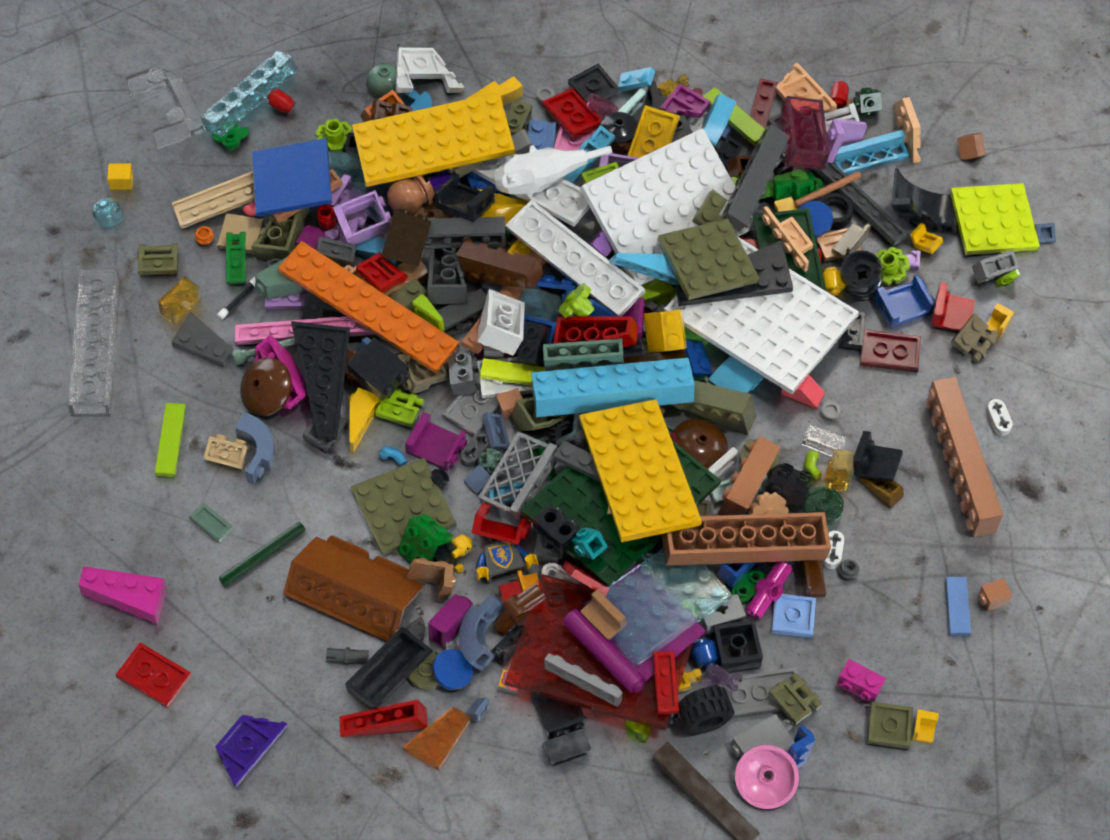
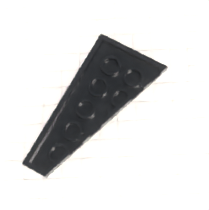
M782 240L748 254L760 278L758 283L691 300L687 299L679 284L675 286L678 306L793 292V284Z

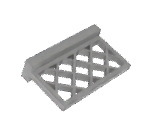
M518 431L478 496L479 500L512 514L518 520H522L524 515L521 513V508L540 491L557 462L554 460V454L558 447L552 443L546 444ZM520 439L528 442V447L518 450L517 444ZM540 447L545 449L542 455L534 457V449ZM530 451L532 458L521 462L519 454ZM517 455L519 463L508 466V459ZM533 463L534 469L531 472L524 473L523 466ZM520 467L522 475L511 478L509 471ZM507 472L508 480L498 483L497 477L499 474ZM524 480L523 487L514 490L513 483ZM510 484L512 491L501 495L499 487ZM497 489V497L491 499L486 497L489 491ZM514 497L511 507L504 505L503 499Z

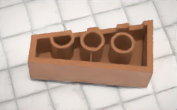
M759 436L756 442L752 440L747 450L750 454L748 458L743 457L739 465L742 468L740 473L735 472L730 482L733 483L731 489L727 487L722 498L725 501L717 515L746 514L780 450V446Z

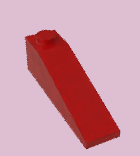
M417 699L339 716L341 737L408 732L428 727L427 708Z

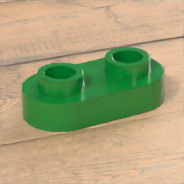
M758 569L749 570L734 586L732 595L738 594L741 604H748L756 594L755 587L757 582L761 578H765L764 573ZM756 576L758 580H753L752 577ZM740 590H743V591H745L746 593H745V594H741V593H739V591H740Z

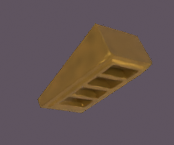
M862 477L860 479V482L890 507H893L904 496L903 486L894 480L890 482L876 479L874 482H871L872 478Z

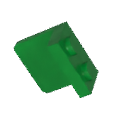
M423 514L409 518L398 552L409 562L417 558L432 561L437 547L451 543L453 535L445 527L435 522L429 515Z

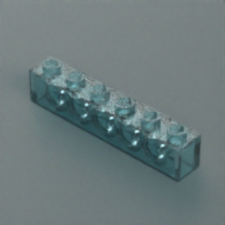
M277 50L200 116L206 131L222 137L266 99L271 90L275 91L298 71L293 57Z

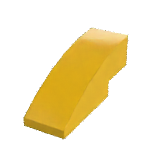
M513 76L500 85L493 81L466 99L499 92L504 106L523 96V85Z

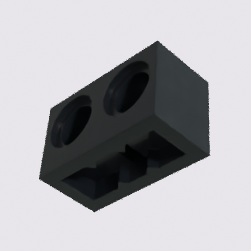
M549 504L533 518V529L562 554L573 545L571 540L580 530L574 520H569L560 508H555L552 504ZM552 519L554 522L549 523L547 520ZM562 532H568L569 534H568V535H562L561 533H562Z

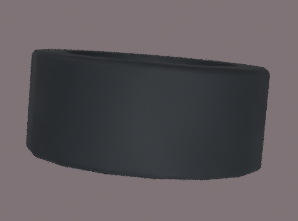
M830 193L820 199V202L825 203L827 206L838 205L846 212L844 217L833 218V225L830 230L843 229L850 223L853 214V204L849 198L840 193Z

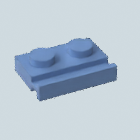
M529 120L528 137L531 145H534L537 150L547 147L554 148L556 122L548 123V121Z

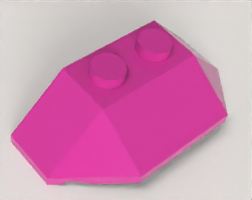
M269 335L256 346L255 361L269 357L280 360L286 365L291 375L292 387L290 396L282 408L291 409L305 397L306 386L304 378L291 354L273 336Z

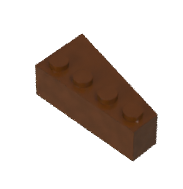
M467 238L456 254L467 278L473 283L533 289L543 274L537 258L516 252L512 255L502 248L497 250L490 249L488 244L480 243V245L473 244V240Z

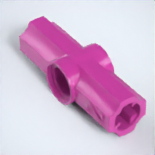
M784 561L776 562L766 579L761 578L757 582L755 587L756 594L745 611L760 620L772 600L777 601L781 597L783 592L782 585L793 568Z

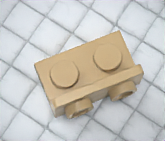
M217 433L215 437L209 436L203 459L243 469L247 452L251 449V446L246 445L247 441L236 438L234 442L228 441V436Z

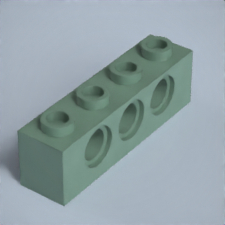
M622 339L543 344L545 371L624 364Z

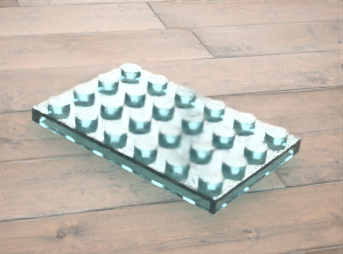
M662 548L607 587L610 590L605 597L626 617L627 625L611 639L637 667L651 657L653 652L659 651L688 628L730 600L732 594L705 564L666 566L664 548ZM592 598L584 603V607L592 601Z

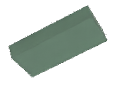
M202 503L189 516L190 520L219 543L233 530V526L205 503Z

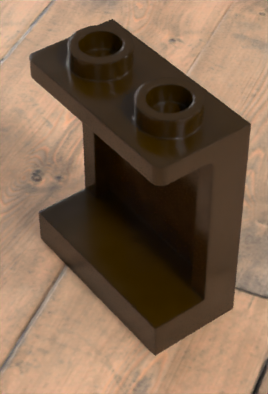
M399 208V211L395 210L381 256L419 267L432 221L428 220L429 216L418 214L417 216L410 215L409 210Z

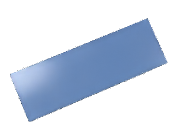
M946 577L950 636H970L971 623L967 577Z

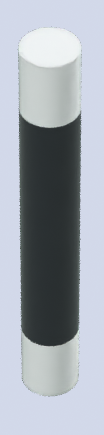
M255 276L217 314L220 320H223L255 287Z

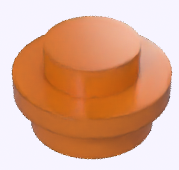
M201 226L195 232V240L199 244L206 245L214 239L213 231L207 226Z

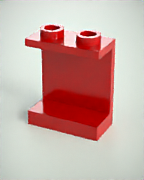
M482 503L475 514L471 533L519 545L522 539L526 538L527 533L530 531L531 521H528L525 516L518 527L489 520L491 504Z

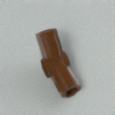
M535 583L521 594L513 595L503 603L504 609L494 621L495 625L493 627L497 632L503 635L508 634L517 622L523 620L529 614L532 608L546 599L539 586Z

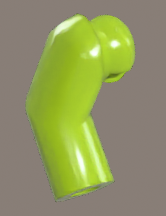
M811 450L805 455L804 468L812 473V477L817 480L822 476V472L816 467L819 453Z

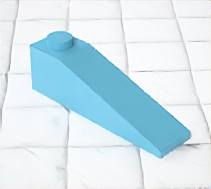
M617 253L609 260V263L676 286L680 284L665 254Z

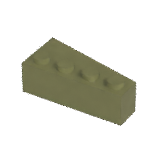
M695 380L694 402L672 404L677 409L692 413L746 435L749 434L756 419L751 394Z

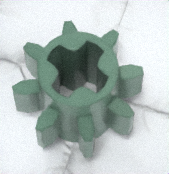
M487 448L486 452H481L478 462L487 473H493L502 456L500 451Z

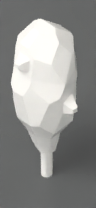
M531 145L529 153L515 155L495 170L493 174L496 189L504 193L526 194L528 197H532L533 193L548 188L570 172L587 164L589 159L611 154L612 149L611 146L589 152L583 149L563 151L550 147L537 150L534 145Z

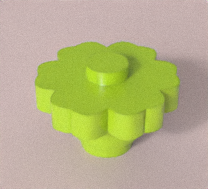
M338 119L327 120L325 125H319L316 131L317 140L327 139L328 151L330 150L331 154L343 153L348 132L353 133L346 121L340 123Z
M891 247L888 251L881 249L875 254L882 265L883 284L887 286L893 282L899 284L907 278L906 272L910 270L909 258L903 255L901 249Z
M585 283L580 284L566 296L558 312L565 318L573 312L578 317H588L594 310L592 302L587 299L592 289Z

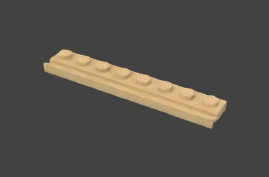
M253 171L172 202L180 227L184 229L255 201Z

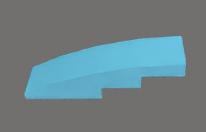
M600 125L591 138H587L579 149L589 152L610 146L616 137ZM600 157L589 159L587 164L570 172L563 179L576 184L581 179V173L588 171Z

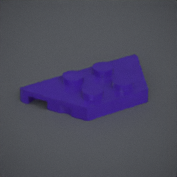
M242 715L215 746L235 788L238 787L288 727L286 722L281 721V723L269 721L266 718H253L252 716Z

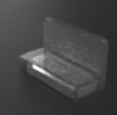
M811 424L809 429L805 431L802 445L839 459L847 438Z

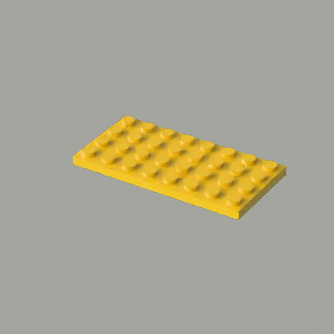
M499 92L352 125L366 187L516 154Z
M657 399L579 415V421L621 542L701 526V517Z

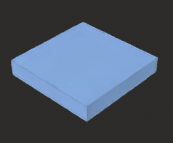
M782 594L777 601H774L771 633L812 638L816 598Z

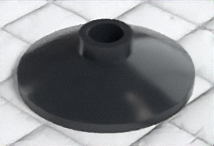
M612 112L603 118L601 126L615 135L616 138L612 143L622 144L634 138L637 122L627 113Z

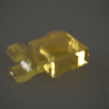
M686 74L680 76L675 82L671 78L657 85V88H660L662 95H667L668 98L679 84L689 87L687 83L689 78Z

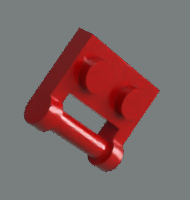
M379 252L357 265L356 272L374 288L383 293L398 283H404L408 276L392 265L386 257L381 256L382 252Z

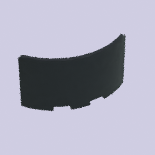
M895 168L891 202L895 213L900 218L905 217L908 219L909 224L915 227L922 223L925 224V227L933 229L935 233L958 234V223L951 195L938 194L921 189L905 179L899 169Z

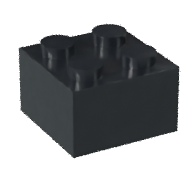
M755 620L714 625L712 638L717 646L720 673L761 667L763 655Z

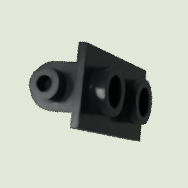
M516 625L491 650L495 655L494 658L503 666L532 639L526 633L528 631L524 625Z

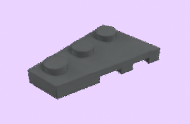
M192 312L188 314L172 340V346L222 367L226 365L233 353V348Z

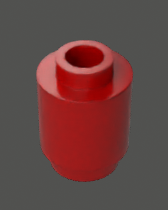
M836 81L831 86L829 97L837 104V109L844 108L847 105L849 94L847 83Z
M278 88L275 91L271 90L267 97V100H269L268 105L281 113L289 114L296 103L292 100L291 96Z
M330 205L320 206L317 211L320 228L328 231L337 227L338 220L333 207Z

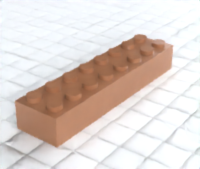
M956 376L934 380L926 399V407L928 410H931V421L933 426L937 428V439L939 444L943 446V457L945 461H948L950 478L954 479V490L956 495L960 497V508L967 518V529L971 531L973 537L996 533L1003 513Z
M825 512L700 516L702 520L701 526L661 534L666 566L826 560L831 550Z

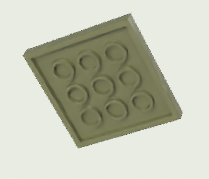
M728 219L658 235L657 241L688 300L755 284L760 279Z
M425 458L351 486V491L382 556L398 550L409 518L426 514L447 530L456 527V521L439 486L435 485L431 479L432 472Z

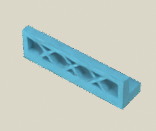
M903 130L842 146L839 148L833 163L848 175L909 158V153L904 145L905 133ZM900 147L902 153L895 154L891 150ZM876 153L886 155L883 159L874 157ZM862 157L869 160L865 164L856 162L858 158ZM840 163H849L851 167L843 170Z

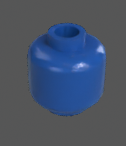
M705 638L693 643V648L690 652L698 668L704 667L705 670L717 666L716 661L719 660V655L713 640Z

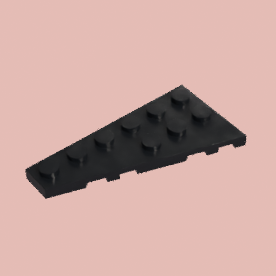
M291 321L317 438L337 440L350 328Z

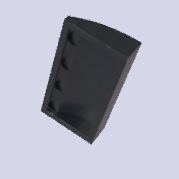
M401 627L345 683L347 692L366 705L376 709L433 651L404 627Z

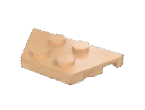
M798 63L793 65V70L784 76V80L776 86V93L796 114L837 110V104Z
M910 97L902 98L892 106L896 115V124L905 133L904 143L907 145L912 162L918 163L921 161L916 149L920 148V124Z

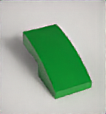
M792 179L773 182V199L775 201L791 196L794 200H797L814 192L813 180Z

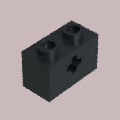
M526 322L517 360L524 364L543 367V344H549L552 329L543 324Z

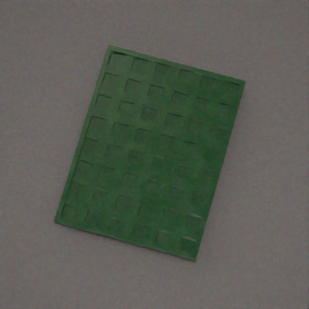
M672 440L697 507L721 484V480ZM568 466L521 508V513L533 523V518L549 504H552L555 508H560L569 520H574L580 530L586 527L598 530L608 547L596 558L580 557L574 550V544L565 552L609 589L662 540V535L659 534L621 542L614 519L611 514H607L608 502L601 483ZM549 519L547 522L552 523L554 520ZM562 532L561 534H562V535H568L569 533H568V532Z

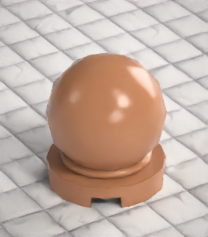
M423 175L396 180L390 185L386 194L388 205L393 211H399V208L409 210L411 215L420 210L422 204L427 207L434 204L435 193L430 181L426 183L422 177Z

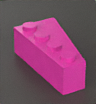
M83 566L79 581V588L83 596L105 605L109 604L117 610L129 612L137 618L146 619L158 626L167 590L164 578Z

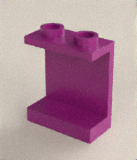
M423 412L405 443L406 453L419 459L425 458L426 462L449 471L450 467L455 466L457 463L458 453L467 445L468 439H466L465 430L462 429L459 435L431 423V415Z

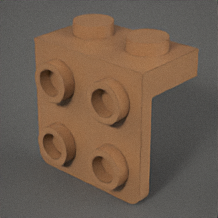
M424 558L412 560L406 576L409 580L438 584L437 603H445L446 598L451 596L452 589H454L456 583V576H453L454 565L448 564L445 561L432 562Z

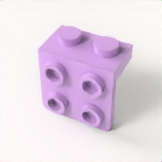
M833 119L821 146V152L826 162H834L840 147L860 142L867 129L866 123Z
M343 175L341 178L343 185L334 190L332 193V203L326 205L335 207L361 196L360 190L352 188L351 176ZM363 209L345 218L347 222L358 218L361 222V225L358 227L362 228L369 216Z

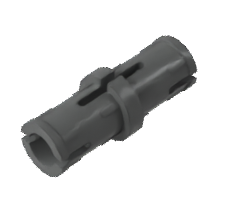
M346 647V649L327 648L326 661H342L345 664L350 662L366 663L369 660V650L350 649V647Z

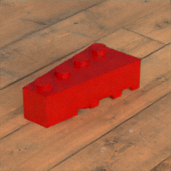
M632 316L558 317L553 344L622 339L624 348L636 345L639 327Z

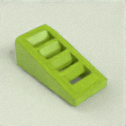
M424 294L418 296L413 301L414 313L444 332V321L441 315Z

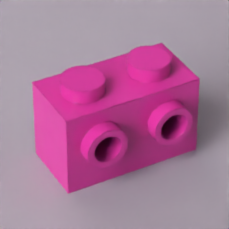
M848 659L839 675L837 685L871 703L876 701L886 678Z

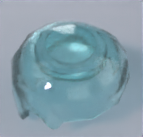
M106 197L98 200L93 206L92 214L94 219L102 227H112L123 219V210L115 199Z

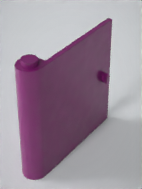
M637 564L622 576L605 596L626 617L627 625L613 638L607 640L581 614V610H572L562 621V624L629 693H638L644 687V683L654 676L653 652L674 651V657L676 658L706 633V630L640 564Z

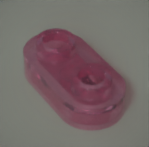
M590 93L585 99L589 110L601 113L604 117L612 112L619 111L614 103L594 93Z

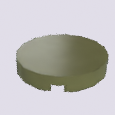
M433 651L408 676V680L414 687L420 690H432L440 686L435 681L432 671L433 661L440 653Z

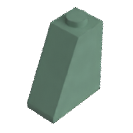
M286 258L255 275V288L259 294H263L267 299L307 292L306 289L278 272V267Z

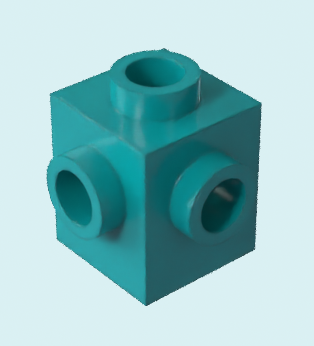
M587 527L579 530L571 540L575 545V552L580 557L583 556L589 559L596 558L608 547L598 530Z

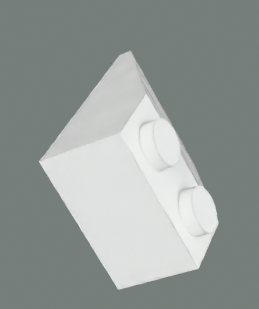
M489 289L478 329L477 342L500 350L503 353L514 355L523 340L525 303Z

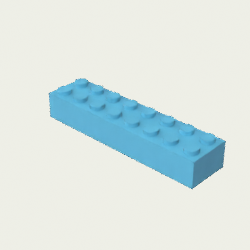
M689 358L531 373L536 417L595 412L657 399L658 405L694 402L695 384Z

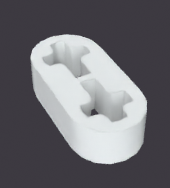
M999 399L991 400L986 410L995 433L1005 436L1011 431L1012 420L1003 401ZM1000 422H1002L1003 425H1007L1006 428H1003V426H999Z
M839 531L829 532L831 550L826 560H822L824 566L829 569L837 568L841 562L844 536ZM833 538H837L836 547L832 546ZM831 553H835L834 562H830Z

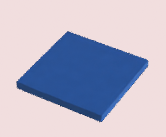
M326 138L252 151L257 217L332 203L328 142Z

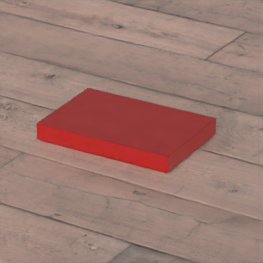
M573 88L542 101V107L573 140L598 129L601 125L602 119Z
M141 642L115 674L116 678L166 708L169 707L192 676L191 672Z

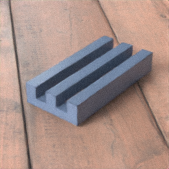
M486 412L482 417L490 447L492 449L497 448V451L503 449V452H506L510 444L502 415Z

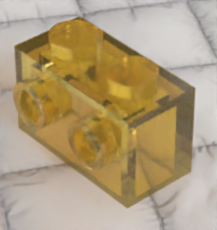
M184 276L158 301L160 313L175 324L201 299L199 286Z
M833 450L832 458L828 460L825 472V481H828V489H834L835 491L848 490L853 473L854 451Z

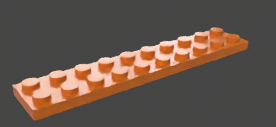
M303 241L296 246L278 267L279 273L436 374L459 346L457 340Z

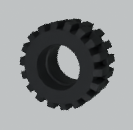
M722 686L698 689L689 693L678 702L679 715L684 729L688 733H703L719 728L731 720L735 714L727 690Z

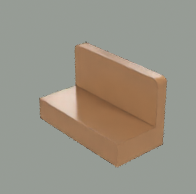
M597 589L591 594L592 601L581 610V614L607 640H610L627 625L626 617Z

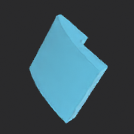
M730 356L711 375L709 381L715 386L749 393L757 387L764 377Z

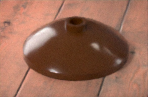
M269 357L261 358L249 366L243 375L240 386L241 399L248 411L258 416H269L278 412L285 405L292 387L288 368L280 360Z
M689 419L681 422L673 431L680 447L707 469L728 452V442L724 433L715 424L707 420Z

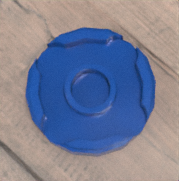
M809 201L799 208H809L815 238L823 236V234L831 229L833 213L825 203Z
M447 649L434 659L432 671L435 681L442 688L458 690L464 688L471 681L473 665L466 660L461 651Z

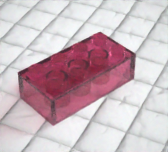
M787 96L781 109L783 132L790 136L787 142L789 146L785 151L787 166L823 170L829 157L823 100Z

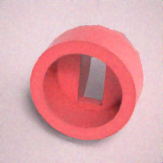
M255 201L243 208V212L248 217L257 216Z

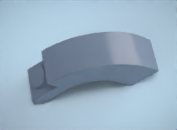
M244 412L235 429L238 438L251 443L257 449L254 458L246 470L247 481L255 484L257 478H261L264 468L271 471L275 459L274 444L268 427L257 417Z
M492 594L478 608L474 605L469 608L462 620L459 631V645L463 656L480 671L495 657L485 642L487 628L504 609L503 603Z

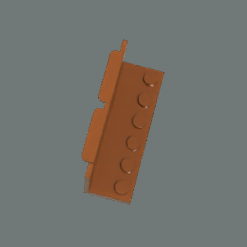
M316 536L291 561L283 595L388 641L399 630L404 610L423 590L425 584L407 579L408 568L380 556H376L372 560L369 558L367 550L338 537L330 536L326 541Z

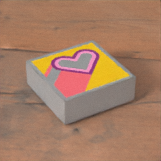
M502 668L497 690L517 695L523 673Z

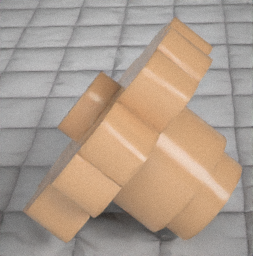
M764 492L758 495L753 503L750 504L748 515L788 513L789 509L785 506L786 500L775 492L770 495L768 492Z

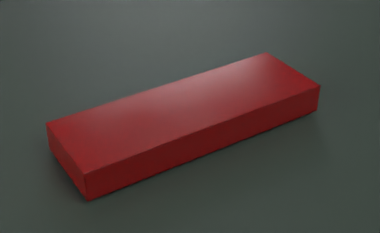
M674 651L653 652L657 714H678L679 704Z

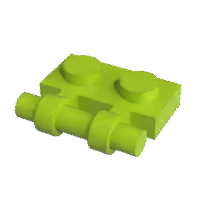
M395 388L390 398L386 397L383 401L380 400L375 416L413 428L419 414V408L414 406L422 407L424 399L419 398L416 394L411 393L410 395L401 392V389ZM400 399L406 401L407 404L399 402L398 400Z

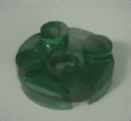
M820 486L808 492L803 510L804 513L825 512L827 525H831L841 518L844 501L836 490ZM820 503L827 504V509H821Z

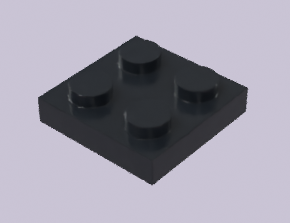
M599 63L568 79L569 86L590 107L619 93V87Z

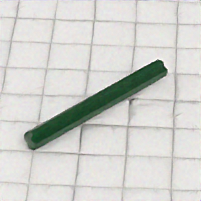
M297 522L219 576V581L223 586H227L305 531V527L301 522Z

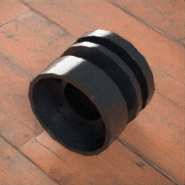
M856 251L844 259L841 274L846 292L858 300H867L874 297L876 288L883 286L882 265L879 258L868 251Z

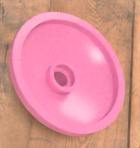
M759 745L748 750L739 760L735 771V782L739 793L748 803L762 809H773L784 805L793 797L799 784V771L792 756L784 749L774 745ZM769 771L772 773V777L766 778L764 773Z

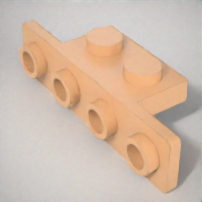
M767 206L763 207L762 220L764 224L770 226L777 240H782L786 253L791 254L795 265L801 268L803 272L808 271L809 261L803 253L811 250L814 244L793 217L780 223Z

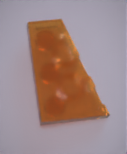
M452 707L403 747V751L440 770L472 720V716Z

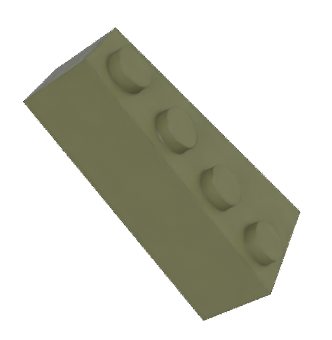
M309 208L300 210L280 223L271 214L269 217L270 221L265 228H262L258 240L254 241L251 246L256 259L271 260L278 258L282 260L289 256L296 248V241L303 231Z

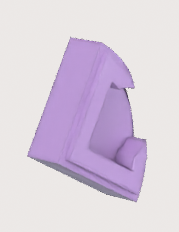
M912 251L906 255L909 258L910 269L919 270L921 251Z

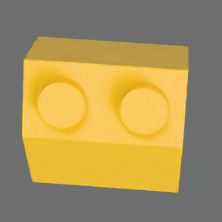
M683 309L644 313L648 352L687 348Z

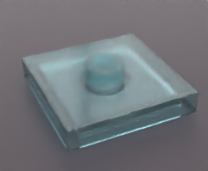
M534 287L533 289L524 288L520 301L525 303L524 315L553 322L562 297Z

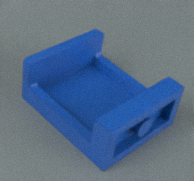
M915 275L913 281L889 290H885L883 286L876 288L874 300L890 329L931 315L935 306L933 296L929 295L926 284L920 279L919 275Z

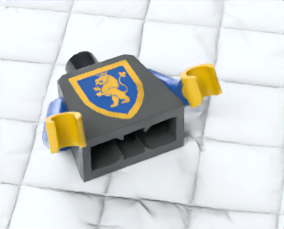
M489 538L491 544L484 546V552L480 554L476 565L477 581H480L481 577H486L488 584L517 577V571L519 570L522 571V575H525L526 566L527 569H531V564L539 565L537 556L529 554L517 544Z

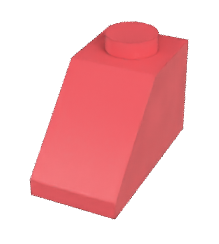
M808 375L793 394L788 393L784 389H782L781 394L817 409L825 392Z

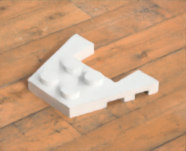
M433 48L398 49L396 93H412L414 87L411 79H442L447 93H462L464 86L455 80V74L447 70L445 67L446 63Z

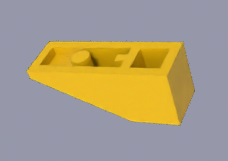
M359 387L355 393L351 394L348 404H350L351 452H355L380 403V399L375 394Z

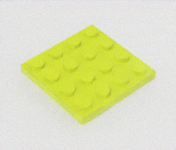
M1024 183L951 188L950 195L965 255L1005 253L1014 250V252L1036 251L1039 249L1040 244Z

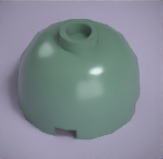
M381 63L374 66L368 72L366 85L372 97L380 99L391 90H396L397 69L395 66Z

